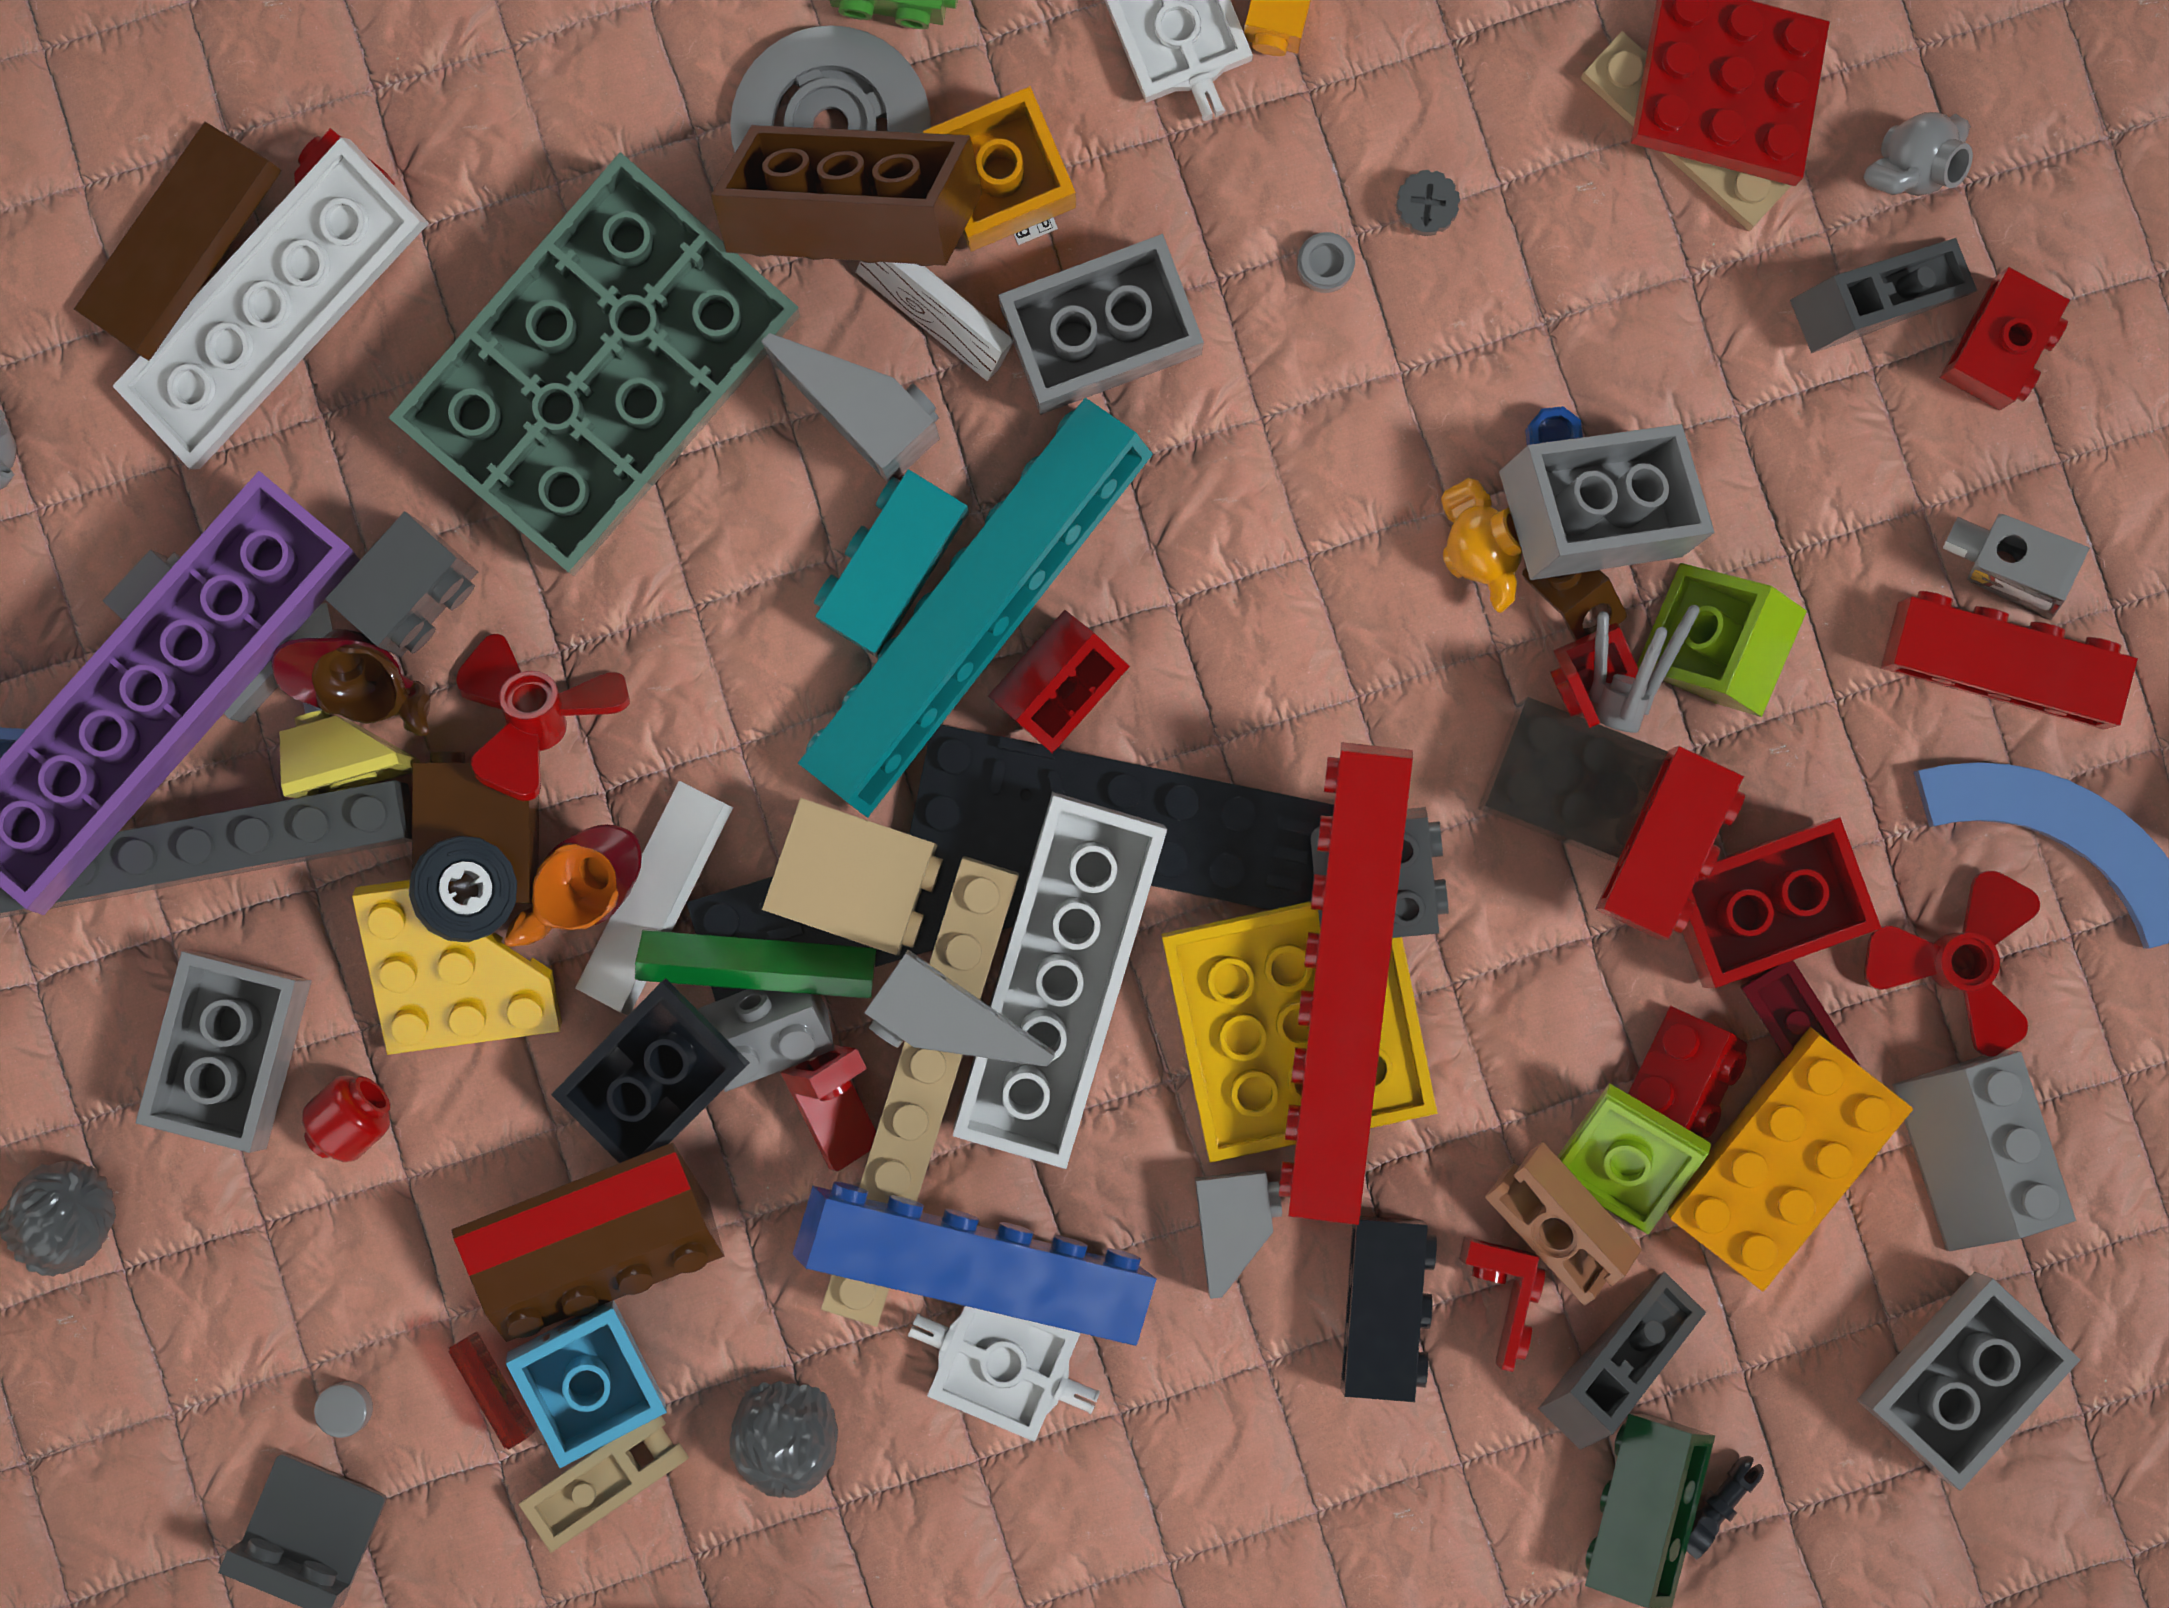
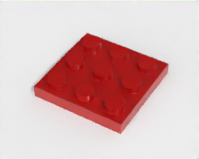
M1657 0L1630 144L1796 186L1804 177L1830 21L1752 0Z

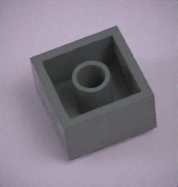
M404 511L325 600L377 647L402 657L407 650L413 654L429 641L436 630L432 623L446 607L452 611L468 598L475 587L471 580L478 571L431 528Z

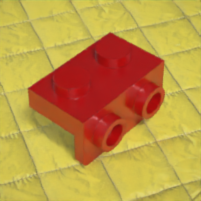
M1670 1005L1628 1094L1696 1135L1708 1138L1715 1131L1721 1117V1107L1719 1105L1728 1086L1734 1085L1745 1069L1747 1043L1729 1031Z

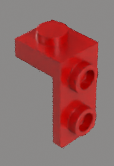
M1617 622L1609 625L1607 683H1612L1613 676L1616 674L1635 678L1639 670ZM1597 631L1553 650L1560 667L1550 671L1570 716L1573 717L1582 713L1589 728L1600 724L1588 696L1594 675L1595 638Z

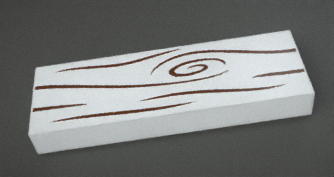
M860 261L855 273L982 378L988 381L999 370L1013 343L1012 338L928 268L908 263H865Z

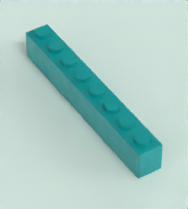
M1086 397L1076 410L1066 414L1060 421L1054 438L1039 456L1032 458L1026 464L1021 473L1020 481L1006 499L997 503L990 510L984 527L969 546L959 550L953 557L949 571L936 588L919 600L914 609L913 617L897 637L892 638L883 646L878 655L877 663L861 683H857L846 693L842 701V707L825 728L813 735L807 744L806 753L798 764L868 818L1151 458L1153 453L1139 435Z

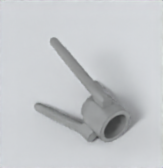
M1691 605L1686 611L1656 667L1655 664L1667 636V630L1664 627L1656 630L1636 677L1616 674L1613 676L1612 683L1606 682L1609 614L1604 611L1598 614L1594 675L1588 696L1590 701L1598 703L1596 714L1601 724L1630 733H1637L1640 730L1644 715L1649 714L1654 696L1699 614V607L1697 605Z

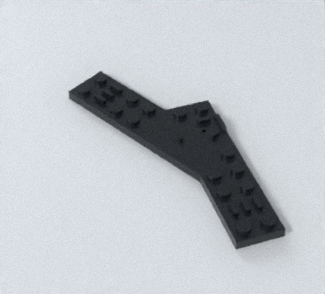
M940 725L928 741L909 835L935 843L937 848L934 856L943 859L942 867L933 892L922 889L915 912L924 914V919L914 947L911 948L903 945L900 955L876 949L875 967L901 960L907 950L915 955L934 950L963 856L1019 873L1002 930L1013 927L1052 792L1165 825L1167 833L1151 886L1266 910L1312 901L1314 866L1311 834L1316 828L1320 827L1321 815L1333 817L1334 804L1058 748L1052 754L1042 744ZM773 877L687 902L695 933L699 935L873 948L762 910ZM711 986L715 1002L747 990Z

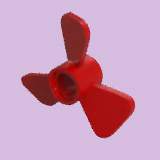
M491 634L484 638L461 666L456 678L459 692L463 698L501 709L507 724L473 755L471 766L475 777L483 785L520 801L533 800L540 794V751L552 748L562 740L567 730L565 716L615 714L623 711L630 704L625 677L617 672L599 675L559 693L556 683L547 674L539 671L521 672L508 641L501 634Z
M1981 872L1973 878L1970 886L1962 933L1946 934L1932 943L1898 927L1882 926L1881 929L1875 930L1869 937L1864 979L1871 988L1883 990L1931 976L1938 985L1945 989L1963 991L1974 1048L1981 1055L1997 1056L2025 1038L2028 1032V1021L2025 1015L1992 983L2000 968V956L1995 945L2038 914L2040 910L2039 897L2030 888L2000 872ZM1961 946L1967 947L1975 959L1972 972L1965 978L1958 976L1952 967V956Z

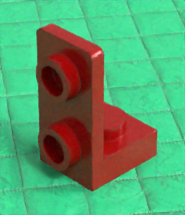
M833 1044V1051L789 1067L780 1073L828 1168L838 1172L871 1151L876 1130L851 1082L852 1078L867 1068L856 1048Z
M1464 1236L1459 1259L1463 1263L1473 1266L1471 1276L1500 1284H1506L1508 1274L1515 1276L1495 1362L1501 1370L1513 1372L1516 1359L1525 1361L1529 1351L1532 1326L1524 1324L1529 1302L1538 1303L1545 1281V1269L1538 1268L1540 1257L1532 1252Z

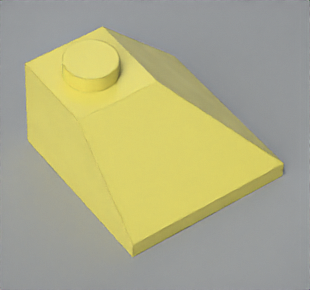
M323 710L297 716L294 718L296 727L279 731L281 788L283 795L286 797L301 798L379 783L413 773V763H420L418 758L354 722L339 716L330 717V714Z

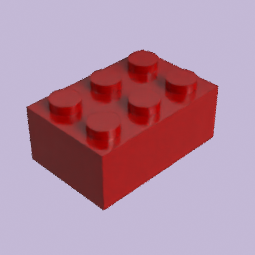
M1841 817L1818 822L1717 859L1707 879L1704 880L1698 877L1689 895V899L1696 902L1695 907L1682 933L1702 987L1718 988L1881 929V925Z

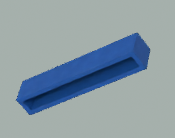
M834 1182L831 1190L812 1186L792 1253L806 1269L1137 1346L1157 1278L1139 1266L1141 1258L1134 1254L1112 1248L1107 1249L1105 1256L1086 1252L1088 1245L1059 1235H1054L1051 1244L1032 1239L1033 1231L1006 1222H1000L998 1230L977 1226L979 1218L953 1209H945L943 1217L922 1212L923 1204L900 1196L890 1195L888 1203L867 1199V1190L843 1182Z

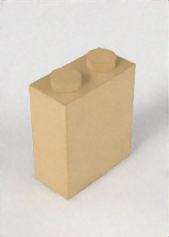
M800 798L762 910L894 955H900L903 945L913 948L916 943L924 914L915 912L922 889L933 892L943 859L934 856L937 848L935 843Z

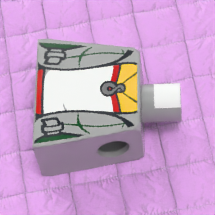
M1998 514L1990 530L1957 517L1943 546V549L1975 562L1967 578L1971 583L2049 620H2052L2065 602L2090 549L2085 545L2004 514ZM2003 551L2011 554L2016 562L2008 563L2003 561L1997 552Z

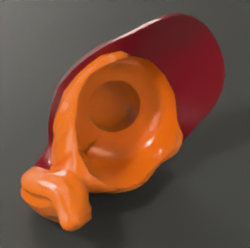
M604 824L587 828L555 846L539 866L534 878L532 908L522 911L511 922L504 944L508 947L530 945L545 938L552 928L565 930L587 929L593 925H599L610 918L629 896L638 878L642 854L637 837L626 828Z

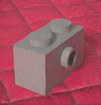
M747 989L698 1008V1011L750 1062L724 1089L725 1092L834 1050L828 1009L821 995Z

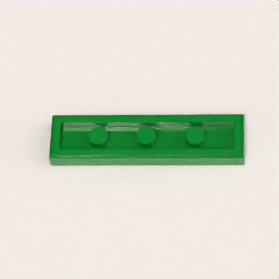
M642 930L635 961V980L661 982L666 978L670 983L871 998L876 948Z

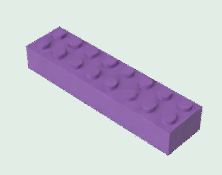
M260 471L254 475L0 758V888L25 909L41 915L47 913L272 660L276 648L288 642L325 598L360 561L345 542Z

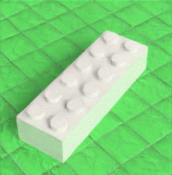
M1052 792L989 1006L1055 1052V1057L1049 1066L1046 1067L974 1056L955 1119L953 1137L1060 1168H1067L1167 833L1165 825Z

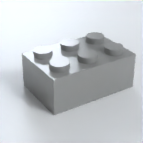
M1163 234L998 295L1000 309L1040 415L1202 355L1204 341Z
M1682 424L1527 445L1499 471L1530 580L1680 558L1715 533Z
M181 951L135 1123L247 1153L267 1149L312 980L204 952Z
M1974 1272L1861 1394L1857 1401L1943 1481L1961 1491L2077 1365L2080 1359L1998 1282L1991 1277Z

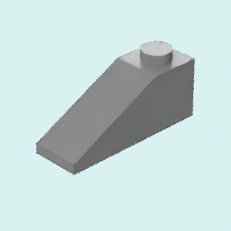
M907 950L864 1012L874 1019L869 1026L870 1030L897 1048L904 1040L914 1048L1046 1067L1049 1066L1055 1057V1052L909 950Z

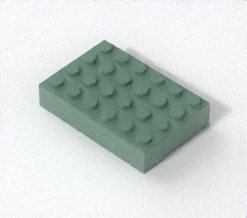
M620 152L388 418L568 573L575 576L768 354L761 341L769 333L783 337L800 317L799 307L737 253H726L724 242Z

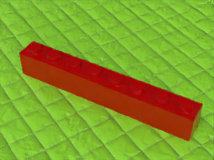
M1341 742L1340 758H1327L1324 792L1335 793L1333 817L1321 815L1317 851L1329 852L1327 874H1314L1311 909L1321 910L1322 919L1320 933L1308 932L1304 967L1314 968L1316 972L1314 990H1302L1298 1025L1309 1026L1307 1049L1295 1047L1291 1083L1303 1084L1301 1105L1289 1104L1285 1140L1296 1141L1294 1162L1282 1161L1279 1196L1290 1198L1288 1217L1359 1225L1412 773L1413 750Z

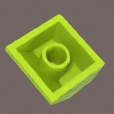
M1680 563L1637 663L1638 669L1656 630L1664 627L1667 630V636L1655 667L1688 608L1691 605H1697L1699 607V614L1663 681L1715 704L1762 717L1807 610L1773 586Z

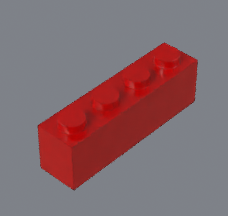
M1919 591L1917 598L1911 596L1898 602L1880 669L2102 730L2121 725L2138 658L2121 654L2122 645L2096 637H2087L2085 644L2064 638L2065 629L2042 622H2030L2029 628L2008 623L2009 614L2006 612L1975 606L1973 613L1951 607L1952 598L1929 591Z

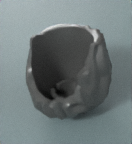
M61 1161L50 1165L41 1164L19 1181L12 1190V1195L7 1201L6 1206L0 1212V1236L7 1242V1249L14 1252V1259L25 1263L26 1269L29 1272H37L41 1276L48 1275L53 1277L75 1270L85 1265L86 1261L92 1259L108 1238V1232L116 1218V1207L112 1201L113 1191L108 1187L107 1178L105 1176H98L97 1170L92 1166L85 1164L77 1165L73 1161Z
M782 1381L773 1384L762 1382L759 1386H752L750 1390L745 1392L731 1425L732 1431L729 1438L730 1458L734 1462L737 1471L747 1483L753 1485L755 1489L765 1493L767 1496L796 1498L811 1491L823 1480L828 1469L834 1465L836 1456L838 1426L835 1419V1411L827 1394L821 1392L817 1387H811L806 1384L801 1386L795 1383L786 1384Z

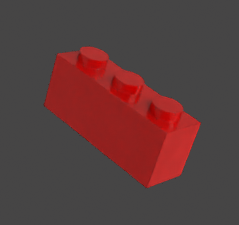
M1681 746L1669 749L1595 910L1659 940L1670 939L1673 931L1681 934L1688 924L1696 902L1689 899L1698 877L1706 880L1718 859L1720 847L1713 845L1719 830L1723 823L1728 826L1732 825L1743 805L1745 794L1738 791L1744 776Z

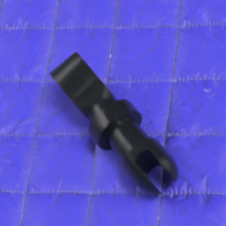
M1744 1456L1738 1459L1726 1473L1728 1478L1715 1493L1709 1490L1703 1497L1706 1504L1701 1510L1696 1511L1686 1550L1696 1560L1711 1546L1719 1532L1720 1524L1725 1519L1731 1522L1736 1516L1737 1512L1733 1508L1747 1491L1751 1493L1761 1481L1764 1469L1761 1464L1751 1468L1754 1460L1753 1457Z

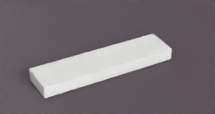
M681 781L678 782L642 854L640 872L631 893L611 916L575 989L620 1013L629 1015L632 1012L647 982L635 980V961L642 930L672 932L733 807Z

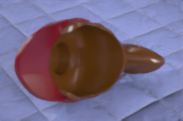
M336 629L329 632L323 638H302L285 642L274 651L272 656L273 675L277 685L288 696L320 708L327 714H338L352 721L365 724L375 723L399 715L403 720L405 730L418 736L429 734L427 723L431 702L429 690L421 682L413 681L403 676L399 665L389 651L377 647L364 634L348 629Z

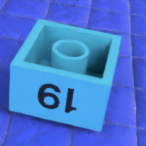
M614 1300L597 1306L589 1314L576 1316L507 1352L506 1366L559 1468L667 1413L665 1399Z

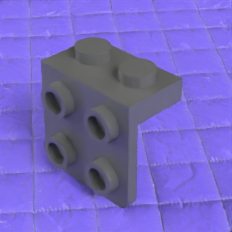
M1426 807L1407 809L1392 938L1439 934L1438 915L1449 914L1446 880H1434L1432 857L1443 856L1440 821L1428 822ZM1318 827L1311 834L1314 874L1326 875L1329 852L1317 851L1320 827ZM1318 910L1321 928L1322 911Z

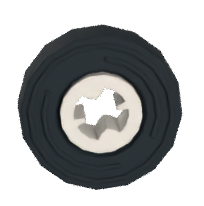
M456 836L437 842L419 857L410 875L409 897L416 917L428 931L447 941L471 942L491 935L507 921L516 904L517 880L510 861L498 847L478 837ZM466 873L474 879L470 886L477 884L478 896L470 897L464 901L463 905H460L452 899L457 893L449 894L448 884L449 881L461 879L463 874Z

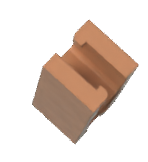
M1542 1141L1524 1157L1525 1160L1520 1167L1514 1163L1507 1168L1485 1198L1585 1306L1597 1297L1606 1281L1610 1286H1613L1623 1279L1642 1249ZM1557 1219L1566 1222L1570 1226V1228H1567L1560 1224Z

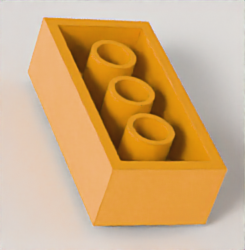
M1809 1027L1793 1047L1794 1049L1783 1059L1712 1146L1708 1156L1666 1211L1673 1222L1762 1292L1771 1284L1914 1109L1812 1027Z

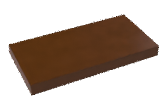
M204 122L79 300L74 310L149 361L282 170L268 159L209 123Z

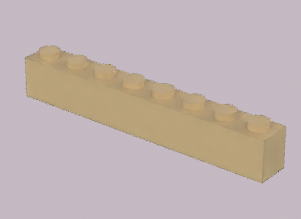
M963 856L929 964L980 999L1019 873ZM904 1042L859 1186L868 1191L867 1199L888 1203L889 1196L895 1195L917 1201L963 1054L914 1048L907 1042ZM831 1275L821 1310L878 1327L889 1288Z

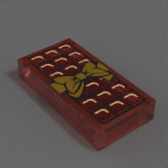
M476 1331L449 1347L450 1351L448 1352L504 1449L507 1448L509 1450L535 1432L532 1424L479 1333Z

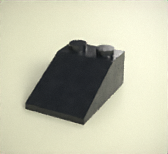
M665 978L551 1095L618 1163L669 1144L750 1062Z

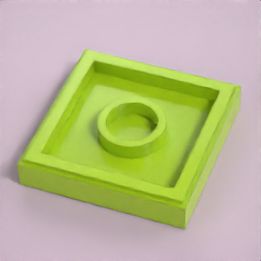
M1609 1083L1557 1157L1604 1209L1649 1235L1708 1156L1711 1143Z

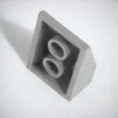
M771 333L761 341L772 362L887 483L893 476L898 479L940 439L935 424L939 419L938 415L934 412L936 407L915 384L912 383L904 389L893 377Z

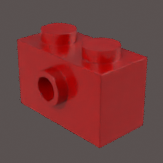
M2011 267L2006 268L1993 278L1939 378L1998 410L2004 409L2015 402L2016 399L2022 402L2025 401L2040 377L2041 371L2034 368L2041 353L2044 349L2052 351L2066 330L2068 321L2062 318V315L2070 299Z
M1064 610L988 697L1053 754L1130 666L1092 630Z

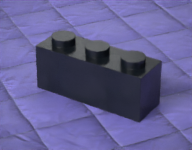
M1360 1216L1359 1225L1352 1224L1340 1386L1344 1397L1415 1402L1416 1387H1426L1428 1353L1419 1352L1420 1328L1430 1329L1433 1300L1432 1294L1423 1293L1425 1270H1434L1437 1238L1436 1235H1427L1428 1225L1422 1220Z

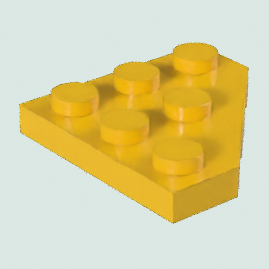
M410 880L355 887L352 898L387 1055L560 1032L562 1019L553 974L550 968L533 957L528 960L502 943L503 937L495 932L487 937L471 942L447 941L428 931L414 913L409 897Z

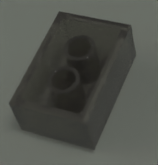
M1526 697L1518 703L1478 809L1617 863L1668 751L1599 724L1589 728L1584 718L1576 715L1571 717L1566 711Z

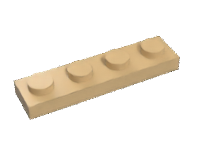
M1622 31L1584 71L1580 79L1634 127L1647 53ZM1662 152L1748 231L1761 220L1791 187L1788 184Z

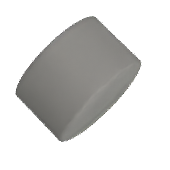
M351 1381L339 1382L324 1390L318 1397L314 1408L315 1420L320 1429L326 1434L337 1438L348 1437L367 1425L372 1416L373 1402L369 1392L362 1385Z

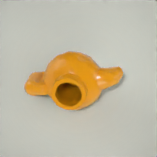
M1467 478L1445 490L1441 497L1445 514L1453 522L1447 546L1443 549V559L1448 570L1455 577H1464L1465 579L1488 585L1492 606L1497 612L1502 613L1515 601L1517 587L1515 572L1521 563V546L1510 508H1505L1500 512L1492 507L1491 496L1485 491L1482 484L1478 480Z

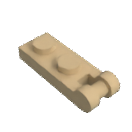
M662 1416L598 1448L518 1504L550 1553L689 1458L680 1443L673 1445L662 1427L666 1422ZM641 1441L645 1443L655 1458L643 1468L640 1467L629 1451Z

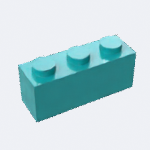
M909 469L901 481L894 476L888 481L875 504L876 507L882 510L871 529L863 525L858 529L844 554L851 558L840 578L831 574L814 600V604L820 607L815 616L820 623L878 658L883 646L891 639L969 515L966 504Z

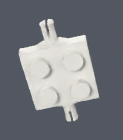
M1104 0L1145 103L1175 91L1192 90L1203 121L1211 120L1213 112L1215 118L1225 113L1226 110L1221 103L1213 81L1223 72L1249 63L1253 58L1231 0Z
M965 1306L963 1312L950 1327L927 1319L917 1313L908 1337L940 1349L938 1371L928 1392V1397L1033 1442L1036 1441L1046 1415L1057 1405L1059 1400L1091 1414L1095 1407L1094 1402H1097L1100 1394L1099 1390H1094L1068 1378L1069 1360L1080 1336L1078 1332Z

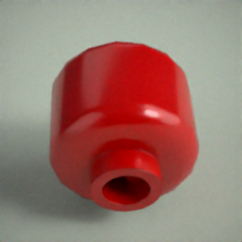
M345 1075L334 1078L307 1103L302 1111V1123L306 1131L304 1138L307 1145L316 1155L322 1158L331 1157L341 1162L357 1160L381 1139L390 1127V1102L387 1095L377 1083L364 1076L356 1078Z

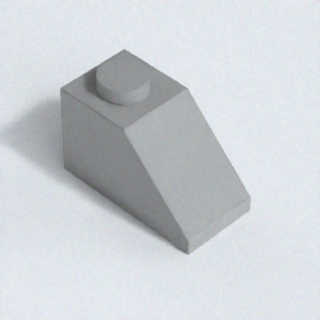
M1264 1169L1195 1177L1207 1287L1210 1299L1223 1297L1273 1233L1272 1218L1282 1217L1278 1182L1268 1183L1267 1174Z

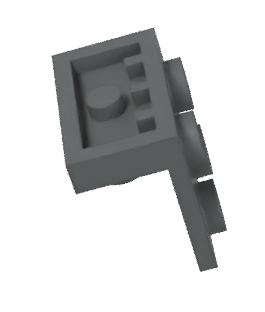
M282 1453L277 1456L243 1540L227 1550L218 1573L302 1608H340L344 1605L387 1500L386 1495L294 1456Z

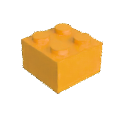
M1031 86L923 131V133L970 135L982 195L963 231L970 252L1076 208L1075 189Z

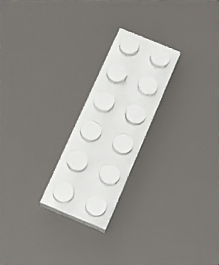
M341 137L196 294L153 357L148 361L140 356L113 387L189 469H201L429 224L428 221L350 139Z

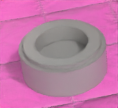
M1331 232L1318 233L1308 238L1302 245L1297 258V272L1300 279L1308 288L1320 293H1331L1341 289L1350 280L1355 267V254L1349 242L1342 236Z

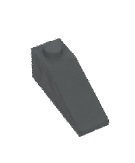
M1956 238L1832 276L1792 298L1790 302L1810 352L1814 353L1854 340L1976 292L1977 288Z
M1665 1271L1662 1272L1570 1367L1538 1409L1580 1450L1613 1435L1699 1323L1706 1311Z

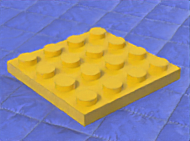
M1311 902L1161 934L1210 1163L1296 1144V1141L1285 1140L1289 1104L1300 1106L1303 1084L1291 1083L1295 1047L1307 1049L1309 1026L1298 1025L1301 991L1314 990L1316 969L1304 967L1308 932L1320 933L1318 910L1311 909ZM1402 937L1392 938L1370 1128L1438 1114Z

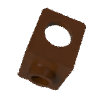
M1527 567L1522 571L1524 579L1562 615L1575 641L1597 631V624L1590 628H1583L1586 614L1596 605L1607 604L1606 612L1609 614V625L1616 622L1619 625L1627 618V613L1610 579L1601 570L1530 580Z

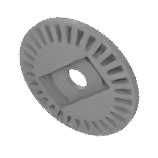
M830 25L794 32L775 42L755 59L744 74L736 91L730 123L731 139L735 153L751 125L774 126V120L784 94L793 84L799 86L800 89L793 95L786 108L784 127L813 128L814 120L820 112L827 109H836L847 117L848 130L877 131L876 119L882 117L887 119L888 132L923 133L924 130L931 128V116L926 93L918 75L910 63L894 47L868 32L851 27Z

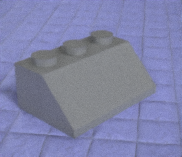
M2005 1050L1993 1057L1983 1055L1892 1084L1895 1093L1914 1108L1904 1122L1946 1251L2021 1239L2076 1221L2021 1051Z

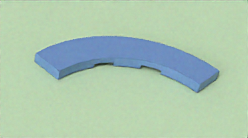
M1981 762L1948 764L1914 771L1929 827L1954 822L1981 821L2006 823L2039 832V834L2062 844L2080 857H2084L2107 878L2108 884L2126 907L2137 929L2143 949H2150L2169 943V859L2144 829L2119 808L2096 793L2067 779L2040 770L2010 764Z

